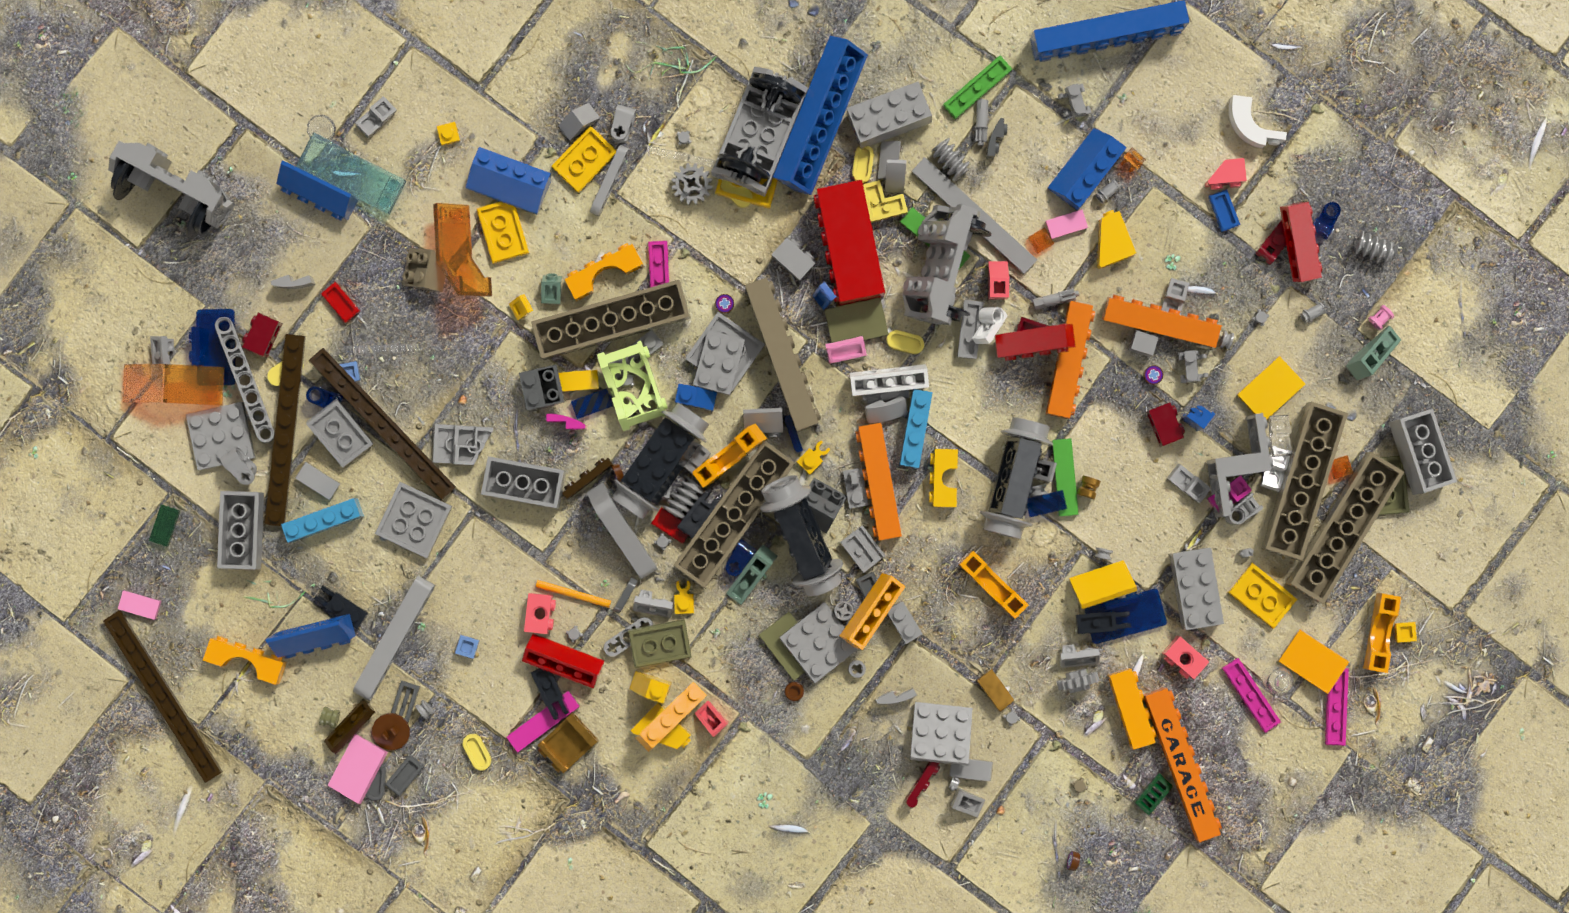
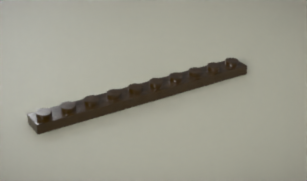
M285 335L265 525L281 526V524L286 522L306 336Z
M324 348L309 359L308 362L441 501L456 488Z
M118 610L104 619L103 623L203 781L207 783L223 773L122 611Z

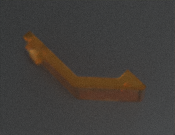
M433 204L436 262L458 296L491 297V277H484L472 259L469 205Z
M124 364L122 403H174L223 406L224 367Z

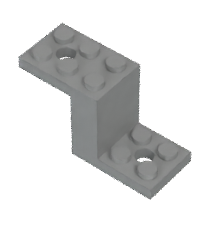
M1263 413L1246 416L1252 454L1207 460L1212 495L1215 494L1214 500L1219 507L1218 512L1214 506L1215 517L1232 516L1233 503L1232 500H1229L1228 495L1230 483L1226 481V477L1272 471L1273 458L1269 455L1268 450L1270 439L1269 436H1266L1265 430L1267 428V419L1263 417Z

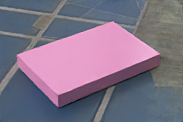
M354 734L328 786L354 802L361 804L388 752L360 735Z

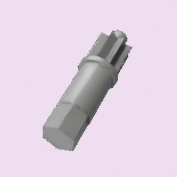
M986 99L977 100L975 142H978V146H983V143L987 141L988 100Z
M1072 288L1033 299L1034 308L1038 310L1075 301L1076 297L1079 296V292L1074 291Z
M909 390L866 394L863 396V401L872 404L881 399L883 401H890L901 395L904 398H909Z

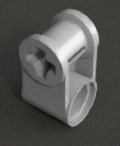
M617 105L611 128L614 142L622 144L628 140L635 120L636 109ZM622 130L623 134H621L620 137H618L617 133H619V131Z
M235 447L221 457L222 465L241 484L249 485L254 481L257 466L246 456L241 448Z
M1252 492L1244 496L1233 506L1231 515L1234 511L1238 512V521H1234L1232 516H1225L1228 524H1241L1263 509V506L1259 505L1254 499Z

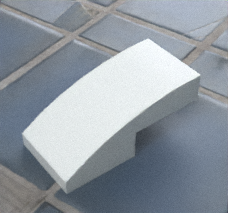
M1275 447L1271 448L1269 455L1273 458L1272 471L1263 473L1261 487L1277 492L1281 490L1291 452Z

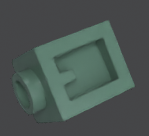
M555 273L543 275L541 281V303H561L562 276H558Z

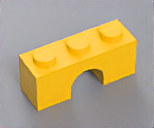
M934 449V453H930V464H933V472H930L929 484H933V491H929V503H932V507L955 508L957 507V488L945 486L942 482V475L948 469H958V449Z

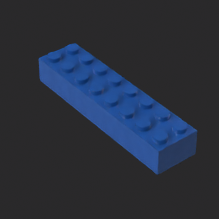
M1185 0L1037 29L1033 31L1030 42L1034 61L1046 62L1051 60V57L1066 58L1071 53L1077 52V55L1088 53V50L1091 49L1101 51L1111 45L1121 47L1126 45V42L1133 41V44L1143 42L1146 38L1157 40L1163 38V35L1170 34V36L1182 34L1181 31L1190 22Z
M834 36L829 37L775 169L773 178L794 191L812 195L868 54L848 39Z

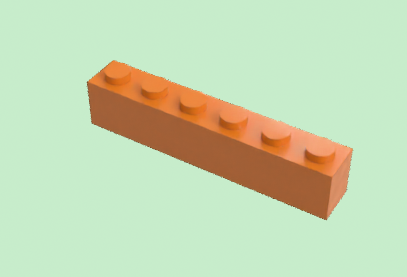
M1114 294L1113 298H1107L1102 317L1105 321L1214 348L1217 346L1222 325L1217 324L1218 320L1206 318V321L1198 319L1199 315L1188 313L1187 316L1180 315L1179 310L1169 308V311L1161 310L1162 306L1150 304V307L1143 306L1142 301L1132 299L1131 302L1124 301L1125 297Z
M1075 301L1068 303L1064 324H1073L1076 347L1069 348V352L1058 353L1045 415L1069 419L1071 415L1074 416L1076 404H1073L1074 397H1078L1080 390L1077 382L1078 378H1082L1084 367H1081L1082 359H1086L1088 348H1085L1086 340H1090L1091 336L1089 324L1093 322L1095 317V311L1092 310L1093 305Z
M882 423L859 426V431H856L855 434L857 443L861 442L862 450H859L860 461H864L865 469H862L864 481L868 480L869 488H865L867 500L871 499L872 507H869L870 517L875 519V526H872L874 537H878V540L901 537Z

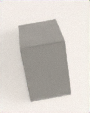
M587 103L572 110L559 124V127L571 141L597 122L600 117L592 106Z
M1039 459L1036 465L1037 474L1033 479L1048 483L1052 482L1057 463Z
M958 787L950 805L953 809L978 817L985 799Z

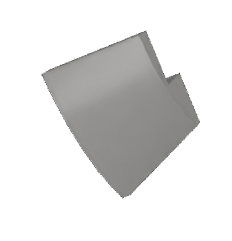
M434 424L432 462L474 465L488 437L493 432V428Z

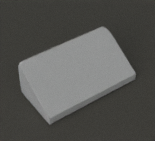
M901 141L881 142L878 179H886L887 159L899 160Z

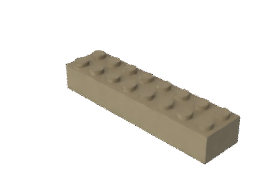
M766 277L746 284L745 289L796 432L817 426L819 424L818 420H821L818 408H813L812 402H814V397L811 390L807 391L805 384H808L805 372H800L799 366H801V361L798 353L794 354L793 348H795L793 338L786 333L789 327L785 317L781 318L780 316L782 308L779 299H774L773 295L776 294L773 282H768Z
M675 280L534 320L531 323L541 359L547 360L691 319L681 281Z
M1315 402L1306 403L1291 450L1288 467L1284 473L1281 490L1278 492L1261 549L1294 560L1303 561L1348 413Z
M764 441L673 566L705 588L761 512L760 507L765 502L761 492L762 489L771 482L786 477L795 465V462Z
M1366 452L1306 549L1303 561L1298 562L1286 583L1314 601L1324 604L1395 489L1404 471L1373 452Z

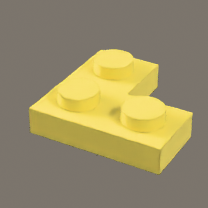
M880 180L863 185L871 223L908 213L903 194L884 198Z

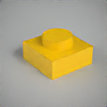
M456 122L436 126L442 146L461 141Z
M525 294L518 296L509 303L517 320L523 319L533 311Z
M1415 622L1394 623L1395 640L1397 643L1417 641Z

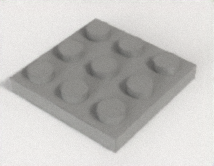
M717 312L685 359L698 368L708 329L745 339L732 387L733 392L765 344Z
M244 402L186 414L197 470L222 466L221 457L235 447L241 448L249 459L255 458Z
M399 482L375 534L428 558L453 506Z
M825 602L779 637L813 683L819 681L857 650V648L839 637L845 627Z
M915 702L910 760L968 766L973 708Z

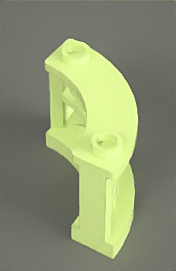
M638 341L636 345L606 355L604 352L597 354L623 431L629 430L630 426L660 416L666 417L662 411L668 409L665 398L660 396L648 358L651 356L647 346L643 347L642 342ZM639 353L641 357L639 363L634 362L633 357L630 365L626 364V357ZM622 359V363H611ZM644 364L648 374L640 369ZM620 370H623V378L621 380L616 379L615 374H621ZM627 371L645 380L643 390L638 399L630 392L618 391V387L623 385L627 379ZM651 384H652V387H653V390H654L655 395H654V394H648V393H649V390H650V387H651ZM628 396L634 401V404L632 405L631 401L629 404H625L623 399ZM654 400L657 409L644 412L641 405L644 403L646 407L651 408L648 402ZM637 410H639V412L641 413L639 415L628 418Z

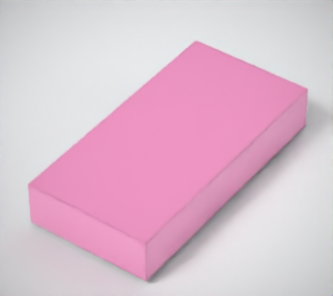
M1083 210L1045 221L1051 239L1088 228Z
M863 336L825 344L829 364L867 356Z
M123 590L118 609L156 620L161 601Z

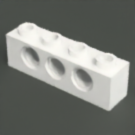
M926 364L850 373L852 396L929 387Z

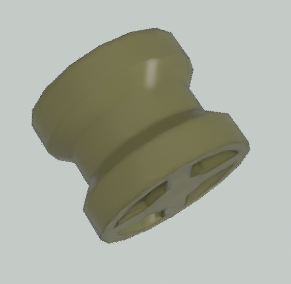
M324 707L319 725H329L330 728L335 729L339 721L340 710L336 709L333 711L329 707Z

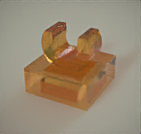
M1131 147L1123 156L1125 159L1121 165H1125L1126 162L1131 163L1132 167L1129 170L1131 173L1135 168L1138 169L1146 159Z
M1045 227L1028 237L1037 254L1054 245Z
M1348 455L1334 459L1331 468L1333 479L1353 474Z

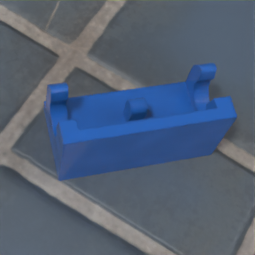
M1197 406V409H1190L1194 413L1183 414L1180 419L1196 431L1205 429L1215 413L1209 412L1203 406Z

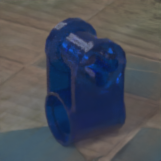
M1329 202L1323 205L1313 221L1316 233L1323 236L1325 240L1330 236L1334 224L1341 213V207L1338 203ZM1328 206L1334 209L1333 216L1327 214L1326 209Z
M315 386L309 388L306 392L307 400L323 409L336 399L340 404L342 400H345L340 394ZM318 390L321 396L319 400L314 401L312 393Z
M741 539L726 564L727 573L731 576L739 575L758 549ZM737 562L739 571L731 572L729 564Z

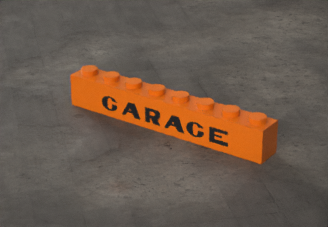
M1163 687L1144 694L1146 706L1196 841L1200 843L1221 835L1219 830L1222 829L1221 823L1218 818L1214 817L1213 811H1215L1212 800L1207 798L1208 788L1205 781L1202 782L1199 775L1202 772L1199 764L1195 763L1192 757L1195 756L1192 745L1187 743L1188 733L1185 727H1181L1179 720L1182 718L1178 708H1174L1173 701H1175L1172 691H1168L1167 688Z

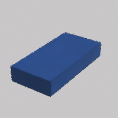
M1227 189L1208 196L1221 232L1240 226Z
M823 282L812 294V297L825 310L834 301L836 295Z

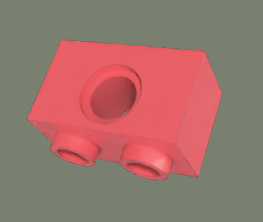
M528 593L524 632L549 634V630H553L554 619H551V611H555L556 600H553V595ZM539 608L545 610L546 615L543 619H539L536 616V611Z
M1176 636L1162 652L1166 656L1164 660L1171 666L1175 664L1180 668L1178 672L1186 679L1189 677L1195 679L1209 663L1206 658L1180 636ZM1186 653L1189 660L1186 664H1182L1180 656Z

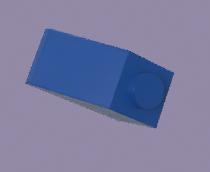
M679 383L675 403L714 411L717 392Z

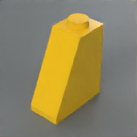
M1114 210L1108 211L1099 220L1098 270L1137 254L1120 211L1115 213Z
M635 671L630 690L645 698L664 704L672 682Z
M658 702L631 729V732L636 735L641 733L665 707ZM679 722L659 743L678 749L680 746L684 748L691 741L689 739L691 733Z

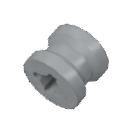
M847 601L837 603L834 607L835 616L844 621L850 619L853 615L852 605Z

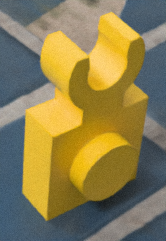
M822 441L816 444L815 451L809 448L796 461L809 475L823 462L820 456L826 455L830 451L829 447L826 451L819 449V446L823 443Z
M680 581L676 582V588L680 594L674 595L675 614L694 613V594H688V590L691 587L690 581H687L686 588L680 587Z

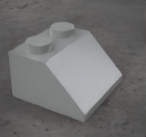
M782 408L743 410L744 430L756 423L763 434H768V437H780L779 433H783Z

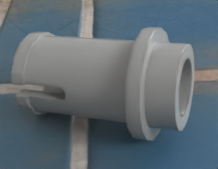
M1111 180L1103 189H1098L1095 195L1101 203L1108 202V198L1121 188L1115 180Z
M1320 302L1308 310H1302V313H1300L1302 321L1304 323H1312L1313 319L1326 313V309H1322L1325 306Z

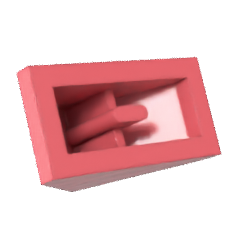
M709 700L694 713L713 737L728 724L727 719Z

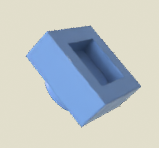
M357 361L339 364L355 381H361Z
M460 635L455 654L474 659L480 640Z

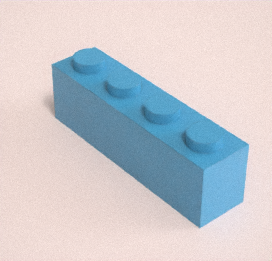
M917 389L912 391L899 466L919 469L933 392Z
M352 498L283 523L281 526L287 543H293L362 518L364 514L358 498Z

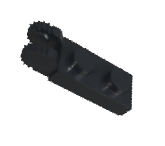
M710 486L702 497H699L677 527V529L693 539L722 498V495L719 493L711 504L705 501L712 493L713 488Z
M322 585L320 589L332 596V599L328 602L323 597L316 595L314 600L338 617L350 614L353 627L359 629L369 612L340 593L334 592Z
M1130 611L1075 615L1077 634L1131 628V623L1128 622L1116 624L1115 618L1130 616Z
M541 668L531 672L545 706L548 707L553 719H559L558 712L553 706L558 702L565 715L570 713L554 674Z

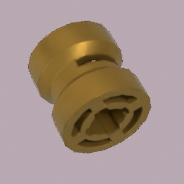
M1083 475L1081 479L1082 485L1078 488L1077 494L1095 499L1097 495L1096 489L1100 486L1101 481Z

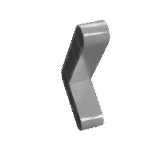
M602 482L589 490L587 495L594 510L638 576L643 579L656 571L658 568L617 508L605 484Z

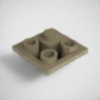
M409 248L402 286L443 292L446 272L435 250Z

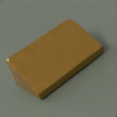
M992 669L976 680L999 712L1014 701Z

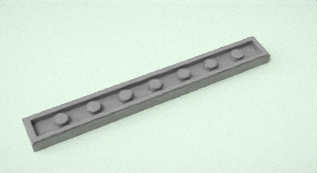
M925 157L912 170V173L949 207L963 204L977 209L981 213L980 218L977 220L986 223L985 229L992 233L990 237L983 238L1023 274L1037 261L1031 253Z

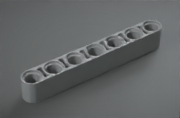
M220 317L215 323V328L256 436L261 442L269 443L274 439L275 432L237 332L229 318ZM221 322H228L230 328L227 331H221L219 329ZM233 339L237 342L234 349L226 347L228 340ZM240 357L243 359L244 363L241 367L233 365L235 358ZM243 375L250 377L251 380L248 385L240 384V378ZM255 393L257 401L252 404L248 403V394ZM262 411L264 419L259 422L255 421L253 417L255 412ZM263 429L271 431L269 439L261 438L260 433Z
M420 576L416 577L354 686L353 692L369 701L373 698L435 588L433 583Z

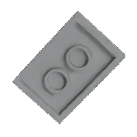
M708 329L693 386L731 395L745 339Z
M337 399L306 422V425L342 467L373 445V442Z

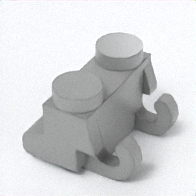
M1083 84L1067 86L1065 94L1061 93L1058 95V99L1068 97L1072 110L1071 112L1063 113L1064 117L1073 116V118H1078L1092 113L1090 106H1085L1081 95L1082 92H1085Z
M1196 350L1178 353L1179 360H1184L1183 356H1185L1187 379H1185V375H1181V383L1201 381L1200 378L1209 377L1208 373L1198 374L1197 359L1207 358V354L1198 355Z

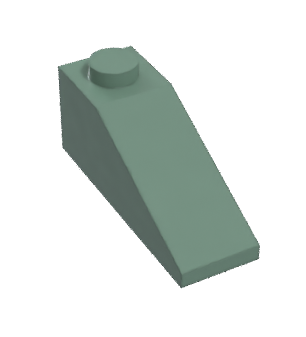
M1387 326L1357 352L1346 367L1356 380L1373 375L1401 339L1391 326Z
M762 545L726 594L742 605L778 555Z

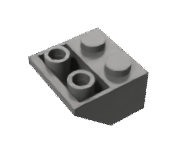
M557 365L519 373L527 411L540 410L565 402Z
M813 478L809 485L811 492L806 498L820 530L827 534L847 496L822 481Z

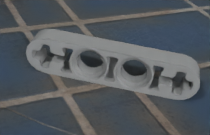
M622 145L618 147L592 204L590 213L597 216L601 215L627 158L629 148Z

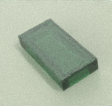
M161 504L149 541L169 547L181 510Z

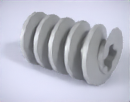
M947 138L932 149V151H935L933 157L937 158L940 156L938 163L945 162L943 169L950 168L948 175L955 174L953 181H956L969 170L967 167L970 162H962L965 156L958 157L957 155L960 150L953 151L955 144L948 145L950 138Z
M1362 230L1355 242V254L1363 251L1362 257H1365L1369 253V260L1376 256V263L1384 259V266H1386L1394 259L1398 250V244L1393 247L1392 242L1386 244V240L1381 239L1379 241L1378 236H1374L1371 239V234L1367 233L1364 236V231Z
M687 476L688 482H681L684 488H676L679 495L672 493L675 500H667L670 505L669 507L663 505L666 510L677 518H684L683 511L689 512L687 505L693 506L692 499H699L696 493H704L701 487Z

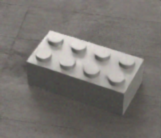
M919 81L847 108L848 119L861 149L932 123V114Z
M1433 408L1389 422L1412 495L1426 493L1457 482Z
M488 456L481 494L559 509L566 471Z
M220 491L217 568L261 569L264 493Z
M1211 547L1170 553L1169 557L1182 630L1224 624Z

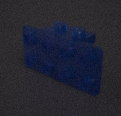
M200 309L196 312V327H191V332H189V342L192 343V351H189V361L192 362L193 366L197 367V384L199 386L235 385L236 383L215 328V323L220 317L229 318L235 327V311L233 309ZM226 321L221 322L219 325L221 331H227L230 328V324ZM233 339L228 340L226 347L234 349L236 341ZM236 358L233 360V365H234L235 367H236Z
M1155 588L1139 593L1135 591L1126 594L1124 597H1117L1084 608L1085 614L1130 611V616L1115 618L1116 624L1128 622L1131 623V628L1090 633L1094 644L1162 627L1167 624L1159 591Z

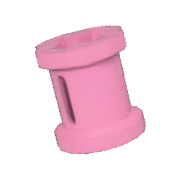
M1382 305L1380 310L1374 316H1370L1368 320L1376 329L1381 330L1389 319L1394 318V314L1389 308Z

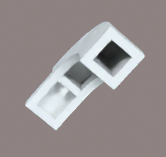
M1233 95L1230 98V123L1236 134L1244 142L1257 148H1263L1266 145V141L1269 145H1280V143L1286 140L1287 132L1265 130L1253 121L1251 116L1252 97Z

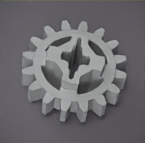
M687 163L686 169L680 166L681 172H674L677 178L671 180L676 184L672 186V190H677L674 195L675 197L681 196L680 202L687 200V205H690L691 201H694L695 205H697V200L699 199L704 202V195L710 196L707 190H712L713 187L708 185V183L713 181L712 178H707L710 174L709 171L703 172L704 166L698 169L697 163H694L693 167H690L689 163ZM694 172L693 175H685L686 173ZM701 177H703L705 181L704 187L699 182ZM695 180V184L697 187L692 186L691 188H689L688 182H693ZM680 181L685 186L683 191H681L679 188ZM692 193H698L696 196H690Z
M1086 669L1066 673V678L1056 682L1058 690L1069 689L1070 693L1090 689V684L1100 680L1098 672L1087 673Z

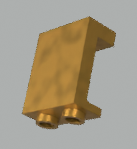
M573 712L538 744V751L544 758L549 757L553 762L551 764L557 772L565 773L599 740Z

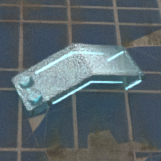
M314 132L296 165L297 168L350 193L356 199L389 215L407 182L405 179L354 155Z

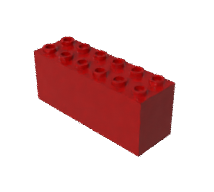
M862 180L818 188L813 200L815 209L819 208L820 213H817L819 228L823 227L824 232H821L823 246H827L828 250L825 251L827 265L831 264L829 277L830 282L835 284L833 293L836 295L834 301L838 302L839 306L884 297L885 288Z

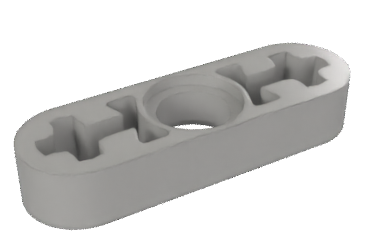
M647 617L640 618L609 639L604 644L605 653L608 656L614 657L626 650L631 645L630 642L624 641V633L632 629L633 626L639 628L641 621L644 623L649 622L650 625H653L652 620ZM619 636L620 641L625 645V647L622 648V646L619 645L616 648V653H614L613 651L609 652V643L616 644L617 642H619L616 639Z

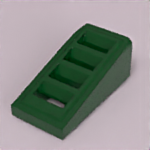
M1158 773L1133 802L1147 815H1150L1172 789L1173 785ZM1158 780L1166 786L1164 790L1157 784ZM1153 786L1161 792L1159 796L1152 790ZM1147 794H1152L1156 799L1154 801L1151 800ZM1144 798L1150 803L1149 807L1142 802Z

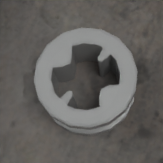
M1224 331L1219 347L1223 348L1225 346L1229 350L1233 342L1234 333L1228 334L1227 331Z
M1046 484L1033 486L1030 497L1048 494L1044 489Z
M1096 547L1097 554L1094 557L1112 560L1110 555L1113 551Z
M854 660L849 664L848 670L851 676L859 678L866 672V667L862 661ZM854 664L856 666L858 664H861L862 667L860 669H862V672H856L854 674L852 672V670H854L852 666Z
M422 700L420 705H416L417 710L425 719L428 718L429 714L434 713L431 706L425 700Z

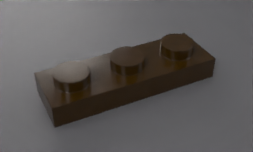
M601 458L594 464L596 467L593 470L589 471L587 469L579 475L580 480L576 483L572 481L567 484L562 494L569 500L614 465L609 458L606 460Z
M362 699L324 740L331 752L337 754L375 713V710L368 701Z

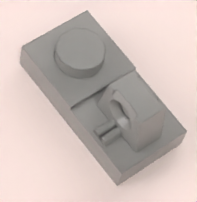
M150 336L153 374L169 375L171 362L168 352L174 350V339H168L167 336Z
M862 468L843 471L849 509L868 506Z
M641 590L639 596H635L633 611L671 618L673 602H669L666 599H652V591Z
M1074 644L1063 645L1062 654L1060 655V667L1067 668L1099 664V648H1085L1080 652H1076Z

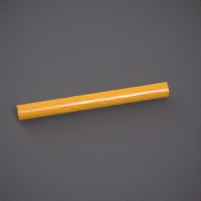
M537 580L536 587L607 608H610L611 601L540 580Z

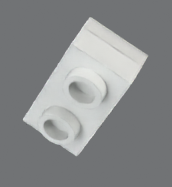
M983 307L979 312L981 325L972 337L973 341L976 344H990L1007 318L1006 312L1000 307Z

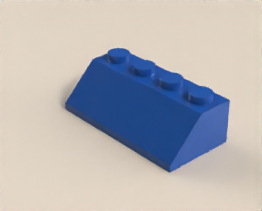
M1093 128L1048 186V189L1078 211L1127 147L1111 135Z
M479 147L470 168L466 189L537 215L550 186L551 173Z
M282 160L276 182L281 187L280 191L288 195L294 193L298 195V200L306 204L310 201L315 204L314 208L322 212L328 210L332 212V217L340 221L343 218L349 220L358 202L353 195Z
M350 614L278 631L265 640L277 657L284 656L285 659L295 657L298 652L308 654L314 652V648L321 647V650L333 647L332 644L339 643V645L348 644L356 635Z

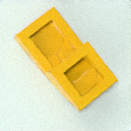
M597 370L559 373L562 392L599 389Z

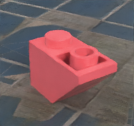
M1245 159L1224 160L1206 181L1205 187H1211V190L1222 189L1224 185H1230V188L1241 187V184L1247 181Z
M988 261V300H1007L1009 298L1008 261Z

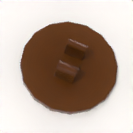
M386 713L375 720L372 727V735L380 747L386 750H397L408 742L410 727L402 716L396 713Z

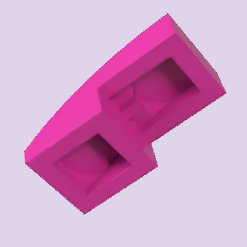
M546 414L547 422H566L567 430H587L585 424L574 418L558 414Z
M1241 475L1229 482L1230 492H1228L1229 500H1232L1233 504L1252 491ZM1215 494L1211 495L1207 499L1213 506V508L1215 506V508L1219 512V507L1217 506L1216 501L1214 500Z

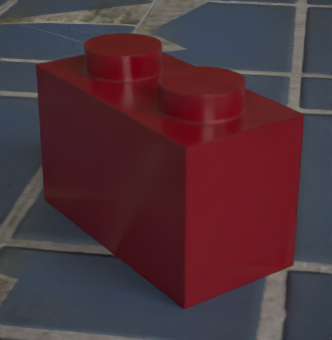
M258 312L251 319V329L249 333L244 335L242 347L268 358L283 323Z
M1170 402L1146 411L1160 447L1184 438L1185 429L1182 423H1178L1176 418L1178 416L1177 409Z

